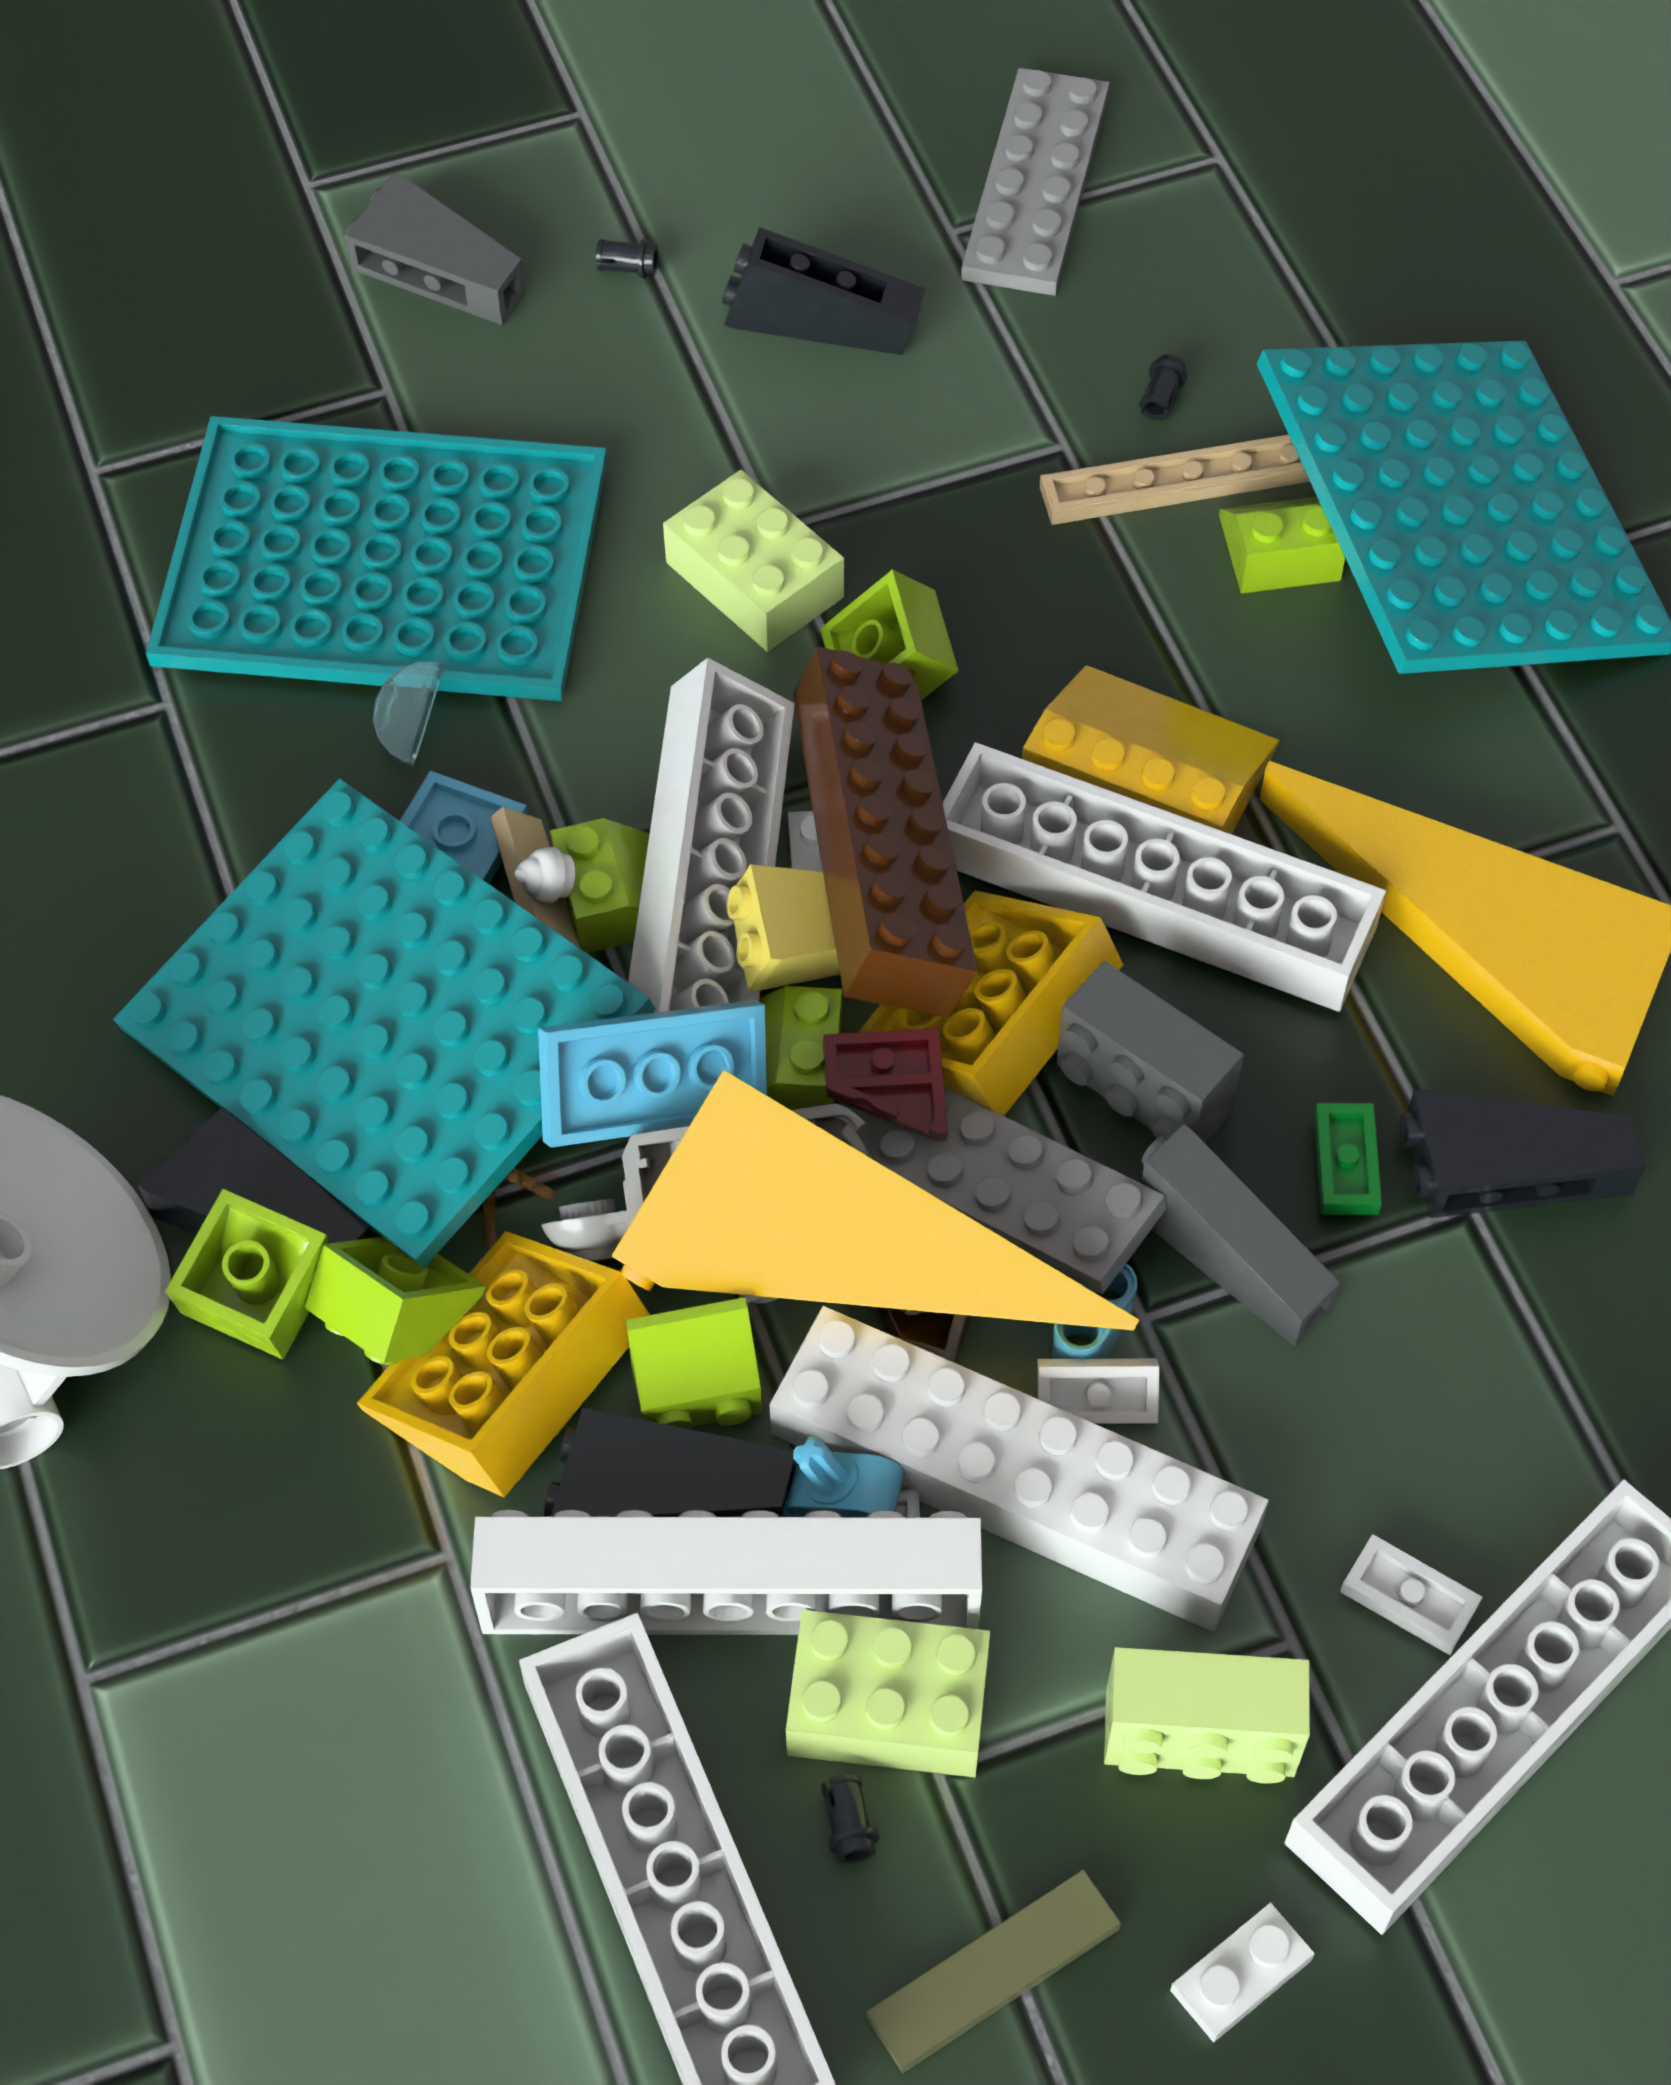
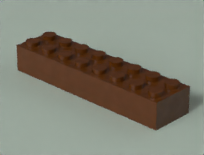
M817 646L793 696L844 997L950 1018L976 975L977 966L915 670L908 669L897 663H884L859 657L848 651H835Z

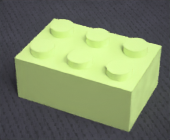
M741 469L663 523L666 563L767 652L844 598V557Z
M802 1610L786 1724L787 1756L976 1778L990 1631Z
M1114 1648L1106 1690L1105 1765H1119L1120 1771L1134 1775L1152 1774L1157 1771V1768L1183 1770L1185 1776L1195 1779L1216 1778L1221 1775V1772L1247 1774L1249 1780L1258 1783H1278L1283 1781L1285 1777H1295L1310 1735L1309 1660Z

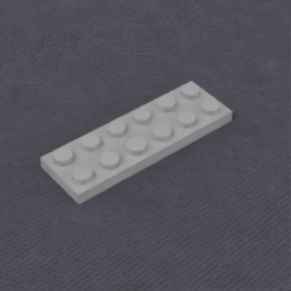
M1018 68L962 263V281L1056 296L1108 100L1110 82Z
M945 1087L944 1094L948 1127L946 1141H936L842 1102L839 1103V1105L848 1108L869 1125L859 1135L864 1140L871 1159L1067 1277L1101 1294L1106 1291L1167 1209L1164 1194Z

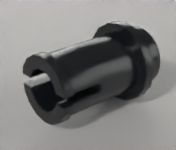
M599 239L596 248V258H601V261L596 262V268L598 271L638 273L640 278H646L647 274H656L659 261L658 246L650 244L648 239H642L640 243Z
M1170 354L1162 355L1153 361L1148 370L1151 379L1144 396L1140 400L1139 407H1142L1141 412L1151 419L1162 420L1169 416L1176 392L1185 385L1188 378L1185 363L1177 356Z
M855 1774L833 1777L829 1779V1783L824 1782L820 1787L825 1798L833 1837L828 1841L829 1849L831 1852L837 1853L838 1860L841 1863H856L869 1859L875 1855V1843L880 1838L877 1829L870 1827L861 1788L862 1781L860 1776Z

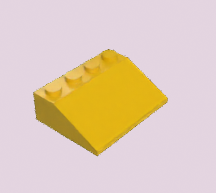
M1086 665L1046 707L1023 746L1022 759L1232 835L1265 772L1268 762L1271 761L1278 748L1279 740Z
M975 890L964 903L977 973L951 1017L946 1018L880 1004L857 1033L939 1028L944 1087L1005 1116L1058 1049L1062 1007L1065 1002L1104 960L1118 970L1121 969L1123 963L1101 917Z
M505 1231L469 1273L470 1276L486 1286L483 1297L426 1356L400 1360L394 1365H389L357 1404L362 1411L464 1480L505 1498L629 1348L626 1320L650 1314L628 1280L622 1276V1272Z

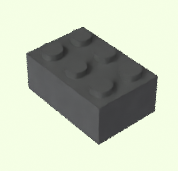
M1105 960L1063 1005L1056 1065L1061 1067L1063 1073L1072 1082L1081 1086L1087 1085L1106 1098L1108 1104L1117 1113L1125 1117L1132 1116L1151 1129L1156 1138L1162 1135L1169 1138L1185 1124L1206 1143L1233 1112L1244 1054Z

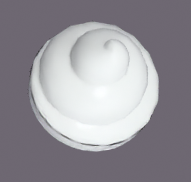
M544 847L535 850L526 860L520 863L515 871V877L519 882L523 883L525 890L532 894L537 901L553 903L558 898H566L570 895L575 881V866L570 855L562 854L555 847Z

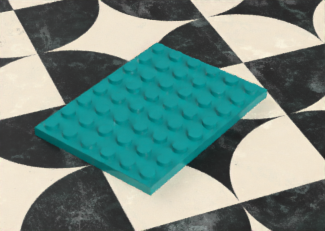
M1526 341L1263 349L1256 365L1398 674L1671 654V620Z
M210 416L146 651L149 665L165 668L562 701L608 462L607 450L601 447Z
M339 778L113 1020L124 1032L217 1106L234 1116L364 1220L374 1231L424 1269L543 1136L538 1027L652 1013L656 1008L648 996Z

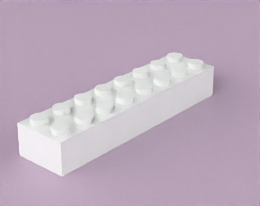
M706 658L671 686L628 980L629 984L651 999L656 1008L652 1013L750 1000L759 1001L760 991L748 990L744 969L737 961L738 941L733 919H730L727 913V898L730 889L736 886L750 864L775 867L795 703L710 658Z
M976 742L943 802L957 871L1060 909L1101 917L1105 926L1338 1012L1342 1009L1376 931L1386 890Z
M825 1306L821 1308L770 1402L771 1435L796 1446L804 1445L808 1437H818L831 1452L872 1454L888 1458L898 1463L904 1469L905 1475L900 1491L914 1490L919 1493V1501L941 1511H955L966 1515L967 1518H981V1529L1212 1632H1215L1261 1530L1269 1502L1268 1499Z
M1623 1480L1293 1819L1284 1844L1381 1935L1390 1928L1671 1629V1518L1626 1480Z
M501 1510L493 1513L491 1517H475L470 1589L483 1634H585L638 1612L647 1635H798L802 1610L978 1629L982 1596L981 1518H967L966 1515L955 1511L937 1512L929 1518H904L902 1514L893 1511L874 1512L869 1514L867 1518H842L838 1513L831 1511H814L806 1514L804 1517H779L777 1514L769 1511H750L743 1514L742 1517H716L713 1513L707 1511L693 1510L684 1512L679 1517H654L645 1511L629 1510L619 1513L616 1517H591L583 1511L565 1510L556 1513L554 1517H529L520 1511Z
M638 1612L520 1659L519 1664L529 1698L682 2084L836 2085Z

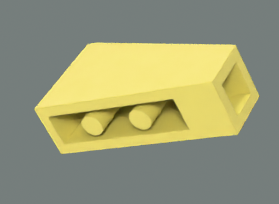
M750 864L736 886L730 889L727 898V913L729 918L733 919L738 941L737 961L744 969L748 990L760 991L840 975L823 872Z

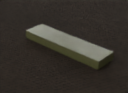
M1083 1869L866 2011V2018L903 2074L1119 1931L1121 1923Z

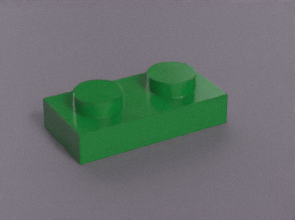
M1316 1103L1314 1126L1320 1214L1379 1215L1382 1202L1374 1103Z

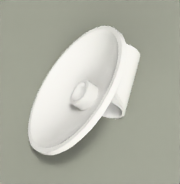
M1 1095L0 1469H5L38 1456L48 1449L61 1435L64 1422L52 1398V1394L66 1377L91 1375L110 1370L134 1357L147 1345L161 1326L167 1313L170 1298L165 1293V1290L171 1281L169 1260L158 1228L148 1209L122 1174L88 1142L64 1125L30 1106Z

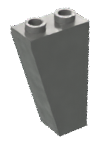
M393 172L383 187L378 188L373 193L369 205L359 218L353 220L346 230L345 245L348 248L351 270L499 325L504 324L526 294L522 259L401 174Z
M1185 1124L1169 1138L1162 1135L1148 1147L1141 1160L1144 1168L1142 1179L1139 1183L1164 1194L1167 1209L1151 1230L1291 1345L1296 1347L1333 1310L1340 1282Z

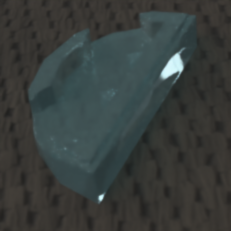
M418 661L400 668L384 682L374 703L373 724L378 740L392 756L413 767L444 669L439 662Z

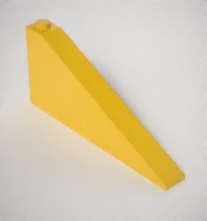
M1268 762L1260 794V801L1338 873L1386 890L1381 912L1560 1077L1574 1081L1579 1087L1588 1091H1600L1611 1096L1615 1095L1671 952V905L1275 762Z
M725 1070L722 1071L612 1254V1257L624 1264L620 1271L623 1273L622 1276L647 1291H651L656 1283L664 1288L1134 1330L1139 1322V1319Z

